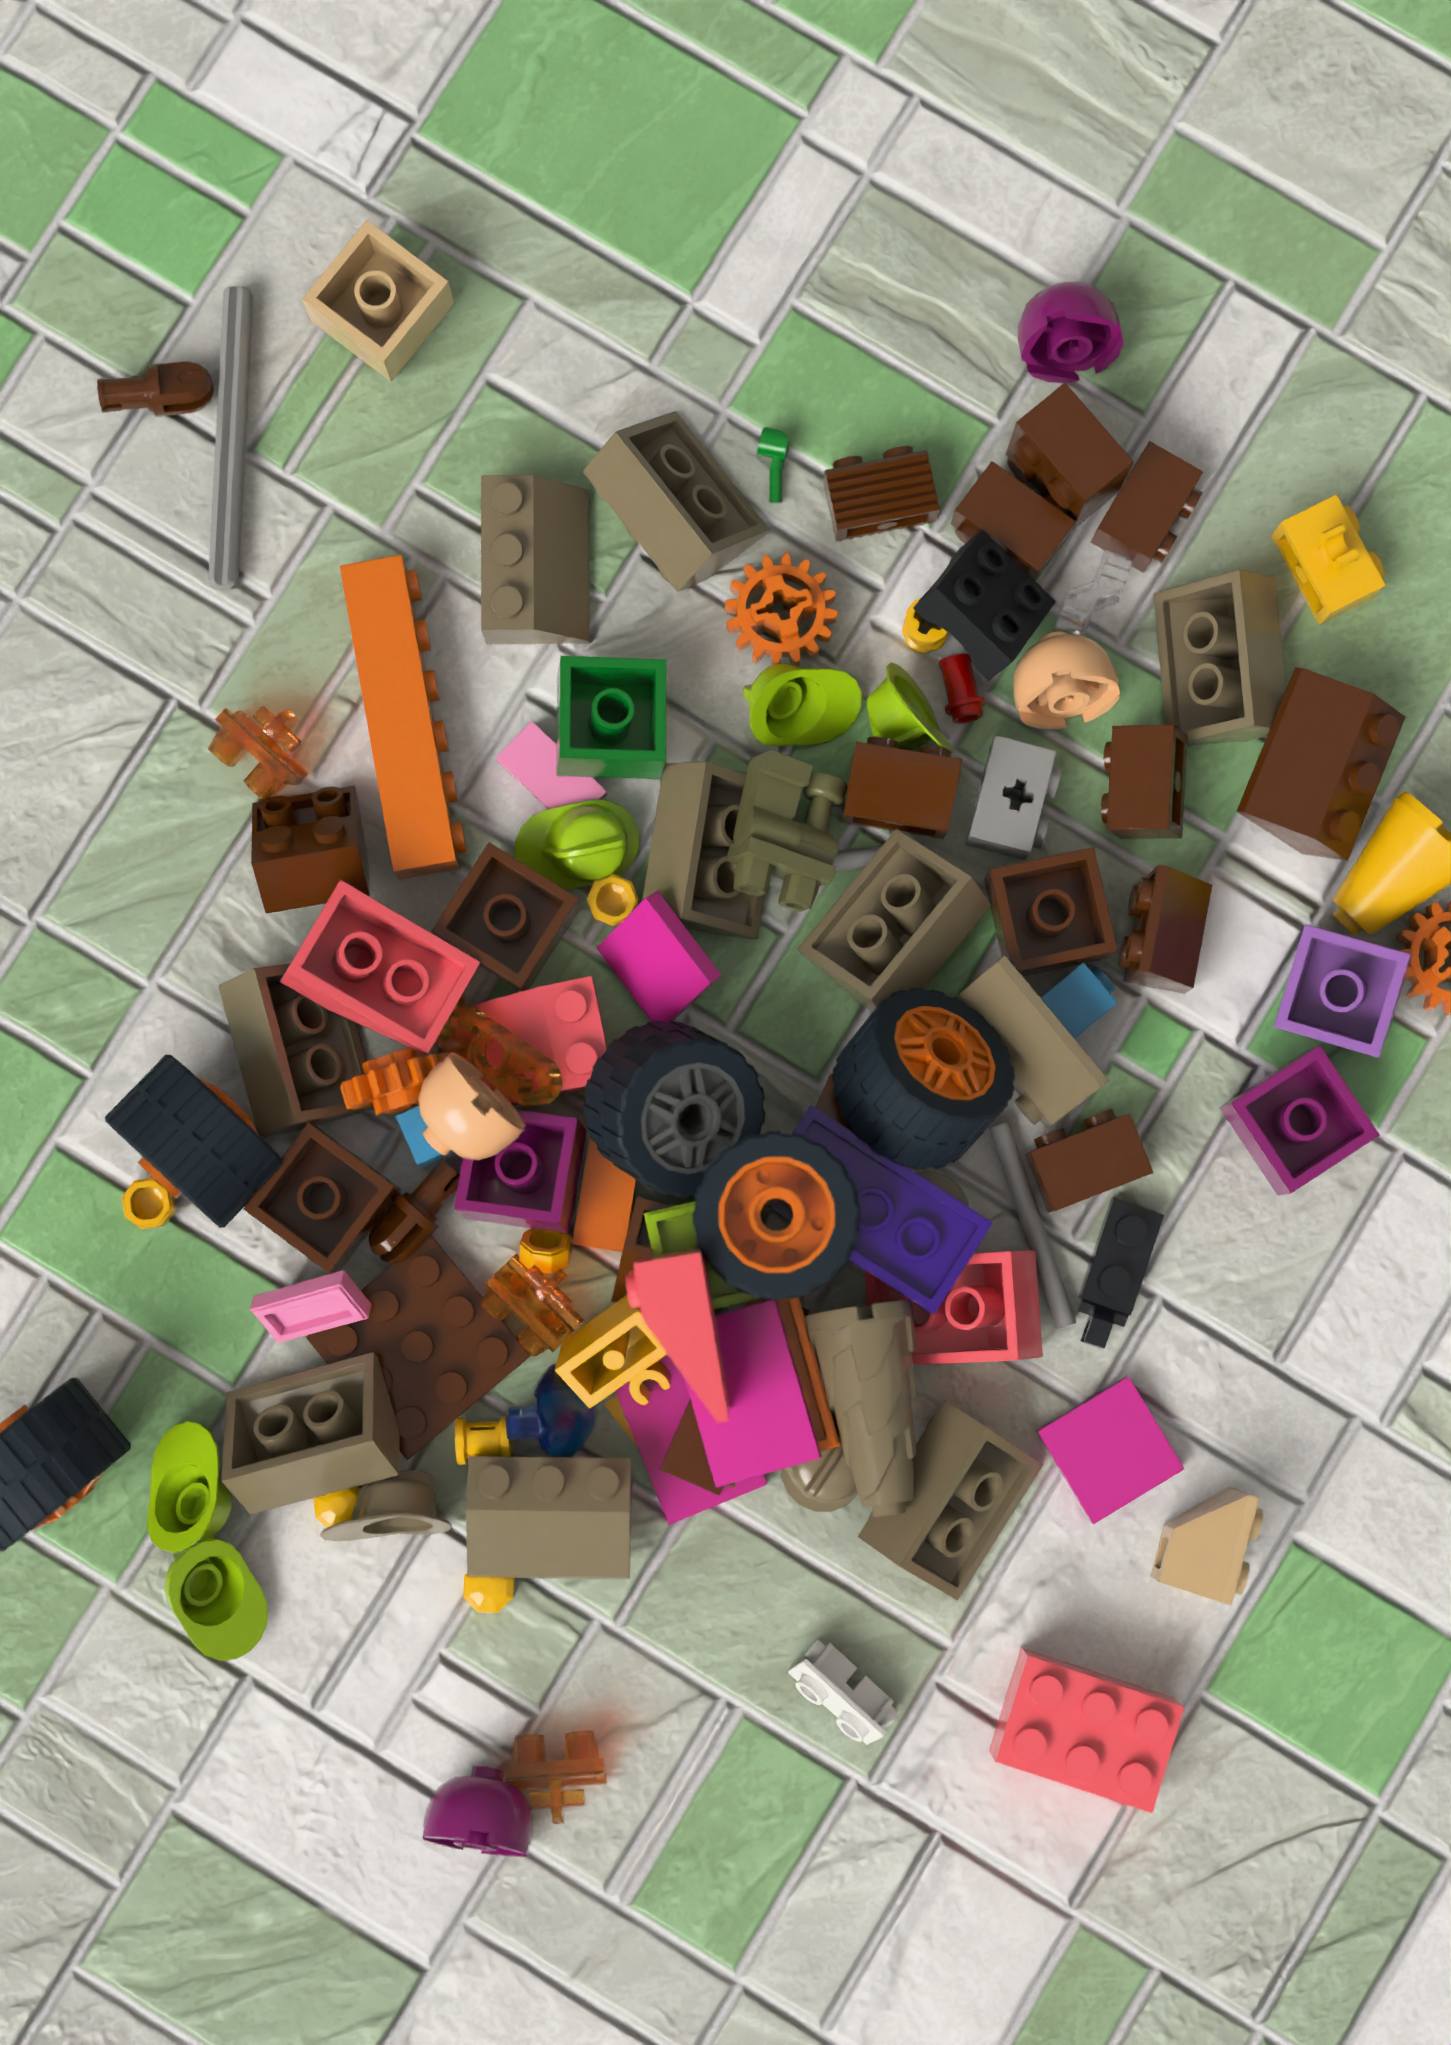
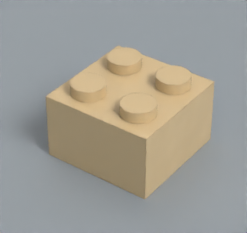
M368 220L362 224L302 298L312 323L390 382L393 381L455 304L448 280Z

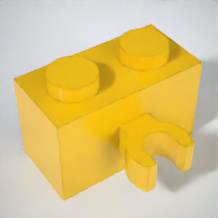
M1337 494L1282 521L1271 535L1319 626L1368 602L1386 586L1383 581L1385 572L1380 559L1373 551H1367L1358 535L1360 533V525L1354 511L1347 505L1343 506Z
M628 1294L564 1339L555 1367L558 1375L589 1409L628 1381H630L629 1390L633 1399L641 1405H646L649 1402L651 1392L642 1382L647 1379H653L664 1390L670 1388L672 1379L669 1369L658 1361L667 1354L643 1321L641 1307H630Z

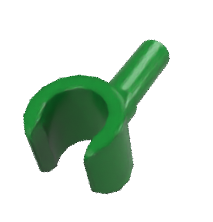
M764 427L760 436L757 455L772 459L769 474V503H782V470L784 469V461L789 447L788 438L783 431Z

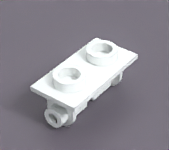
M817 1639L805 1652L804 1656L807 1659H804L788 1670V1673L797 1680L796 1687L798 1691L810 1702L816 1705L823 1704L837 1717V1726L851 1739L857 1742L863 1741L868 1745L884 1737L887 1734L884 1729L898 1715V1711L892 1707L894 1700L866 1675L860 1679L853 1689L850 1688L846 1682L856 1671L857 1667L830 1642L824 1645Z

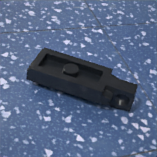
M1111 1198L1078 1296L1081 1299L1078 1312L1089 1315L1080 1340L1081 1342L1104 1349L1113 1324L1121 1327L1125 1326L1128 1315L1131 1316L1164 1217L1163 1214L1117 1198Z

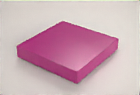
M658 891L646 897L597 947V950L651 1021H674L722 976Z
M1125 1376L1036 1430L1092 1524L1097 1523L1184 1470L1183 1465L1129 1376Z

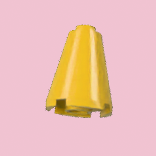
M1402 791L1397 798H1394L1332 898V901L1339 907L1332 914L1333 917L1354 936L1361 929L1371 936L1451 885V833L1442 825L1443 822L1410 793Z

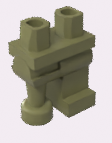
M769 750L749 761L734 829V843L730 844L726 860L737 863L733 886L735 890L749 895L761 896L767 893L770 877L774 876L783 880L778 903L783 907L802 912L811 909L819 886L833 881L836 867L832 865L836 853H838V843L828 833L831 808L832 806L840 805L844 801L847 783L829 774L812 773L813 765L777 751ZM802 788L804 796L811 801L803 822L793 819L796 815Z

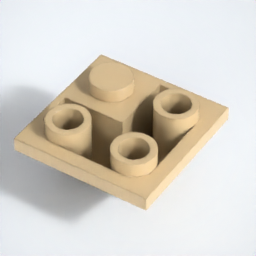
M1227 1487L1165 1523L1151 1577L1158 1582L1232 1606L1235 1594L1241 1595L1244 1592L1249 1576V1563L1243 1561L1248 1541H1256L1262 1525L1263 1510L1257 1508L1259 1497Z

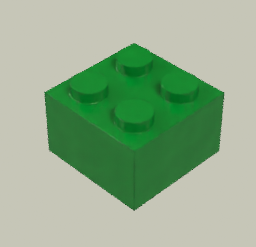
M560 656L557 674L556 776L661 779L666 763V659Z

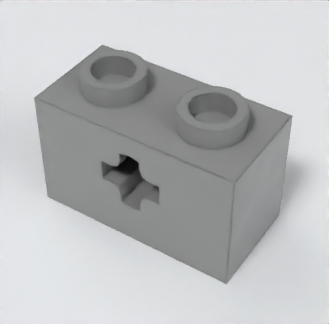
M995 735L988 752L965 845L1022 860L1028 857L1032 847L1041 849L1049 818L1040 816L1045 797L1054 799L1062 770L1053 766L1057 751ZM1013 788L1021 790L1020 799L1027 802L1022 803L1018 811L1009 809L1010 799L1004 797L1008 796Z

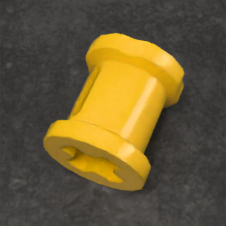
M919 598L907 609L902 634L908 648L915 653L924 655L931 651H938L946 642L948 632L935 624L934 628H931L927 635L918 631L919 624L925 621L913 609L921 599Z
M502 1415L500 1421L468 1422L466 1418L456 1419L455 1452L457 1464H468V1456L513 1457L514 1437L511 1415Z

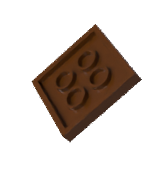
M431 1234L422 1241L409 1257L399 1263L390 1265L361 1290L372 1304L368 1319L306 1336V1339L327 1364L371 1352L376 1354L399 1427V1451L407 1460L413 1457L532 1356Z

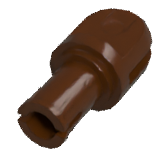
M193 362L149 364L148 370H144L143 375L102 378L97 380L98 398L102 413L148 408L149 412H154L156 417L188 414L204 409L212 400L214 386L207 369Z
M441 1158L438 1164L411 1194L406 1192L403 1195L398 1192L392 1199L393 1204L378 1219L370 1231L369 1246L373 1254L380 1256L382 1261L391 1264L399 1263L409 1257L429 1233L432 1235L439 1227L435 1223L438 1220L435 1215L457 1191L460 1173Z

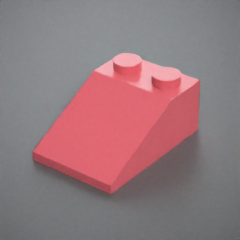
M340 880L280 982L336 1014L427 1055L480 962Z
M592 976L540 986L455 1009L443 1027L448 1054L454 1052L475 1066L484 1074L480 1080L492 1091L497 1087L513 1106L585 1091L587 1080H590L594 1070L592 1067L598 1057H601L607 1050L603 1021Z
M696 1247L639 1257L633 1263L634 1271H629V1274L625 1275L630 1307H641L643 1321L717 1423L729 1421L731 1408L706 1258L703 1255V1251Z
M1035 1250L974 1253L935 1315L912 1301L916 1347L914 1352H912L913 1365L1014 1361L1043 1357ZM865 1271L867 1306H872L871 1304L910 1300Z

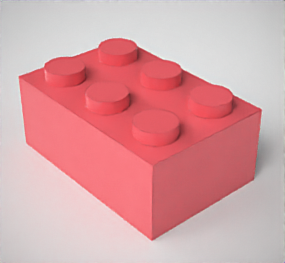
M1021 1647L989 1752L995 1762L1153 1813L1184 1706L1172 1696Z

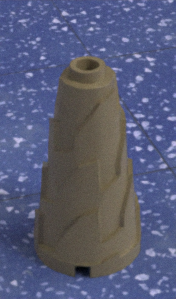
M911 1300L871 1304L872 1306L865 1307L854 1306L805 1316L808 1334L820 1369L829 1409L836 1416L845 1463L851 1467L862 1508L872 1507L873 1517L905 1513L904 1502L914 1500L913 1458L916 1456V1442L911 1401L916 1400L912 1354L916 1347Z

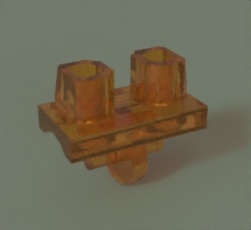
M262 706L253 716L264 727L262 730L242 710L233 713L230 709L225 708L215 719L222 727L216 733L208 750L228 767H235L249 751L259 761L256 767L243 780L249 789L259 798L268 799L275 796L287 784L299 785L309 773L278 745L280 742L292 753L302 742L291 732L298 718L293 712L285 709L274 716L265 706Z
M516 1253L484 1284L488 1291L481 1302V1306L494 1319L503 1320L512 1312L526 1326L518 1334L519 1343L532 1356H537L547 1349L554 1352L584 1321L570 1306L572 1300L558 1288L568 1275L560 1268L549 1279L535 1264L530 1269L524 1266L519 1261L520 1256Z
M591 1730L565 1733L566 1760L546 1762L544 1735L515 1736L512 1764L505 1765L506 1783L516 1786L520 1790L550 1788V1792L530 1793L531 1810L551 1808L553 1824L565 1823V1807L585 1806L584 1789L564 1791V1787L607 1784L606 1765L604 1759L600 1758L595 1735Z

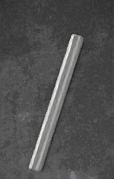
M236 286L227 287L223 292L208 581L211 586L222 590L235 589L238 586L253 311V296L250 289Z

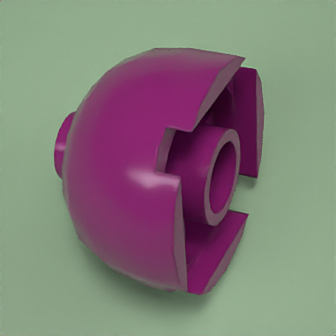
M1062 282L1038 292L1026 304L1018 324V344L1022 362L1026 363L1028 373L1034 378L1049 383L1079 381V375L1076 371H1085L1094 367L1095 374H1098L1118 358L1124 345L1120 321L1114 304L1097 287L1084 282Z
M473 1766L471 1776L451 1778L440 1785L431 1797L424 1817L422 1839L436 1845L463 1850L464 1847L482 1850V1854L526 1857L529 1845H531L533 1815L529 1801L521 1790L503 1781V1770Z

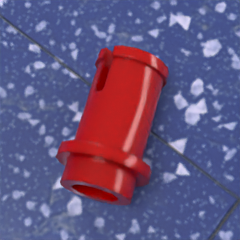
M969 654L952 655L938 662L939 668L942 671L948 705L944 708L945 714L951 716L955 724L969 723L983 717L982 708L986 705L985 698L979 697L971 666L972 660Z

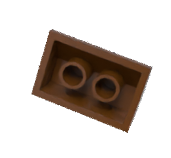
M1295 667L1236 812L1301 854L1348 861L1406 716L1371 692L1304 668Z

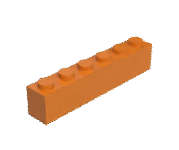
M402 555L341 565L342 583L393 872L401 880L461 869L458 854L467 853V845L462 822H452L449 803L458 802V795L453 771H443L440 753L449 751V744L444 721H435L431 702L440 701V694L435 670H425L422 652L430 651L431 643L426 620L417 621L414 602L422 600L417 570H408Z

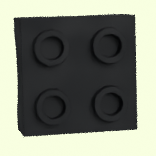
M980 530L956 552L944 572L921 597L913 609L924 620L941 627L956 638L970 655L975 669L989 681L1014 661L1056 601L983 530Z

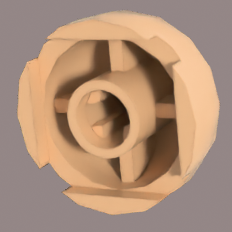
M1052 632L1043 636L1038 643L1030 647L1017 662L1013 677L1014 702L1021 721L1025 725L1037 729L1067 728L1065 718L1082 714L1083 721L1086 723L1109 711L1120 698L1119 679L1111 658L1096 641L1080 635L1067 634L1066 632Z
M451 1052L444 1060L440 1061L423 1081L419 1093V1111L428 1127L422 1134L427 1142L443 1156H446L451 1150L465 1159L481 1160L494 1156L511 1145L525 1130L523 1129L526 1126L525 1122L497 1087L492 1091L480 1080L484 1074L454 1052Z

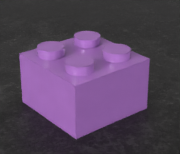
M1305 924L1274 1027L1379 1058L1382 1056L1413 954Z

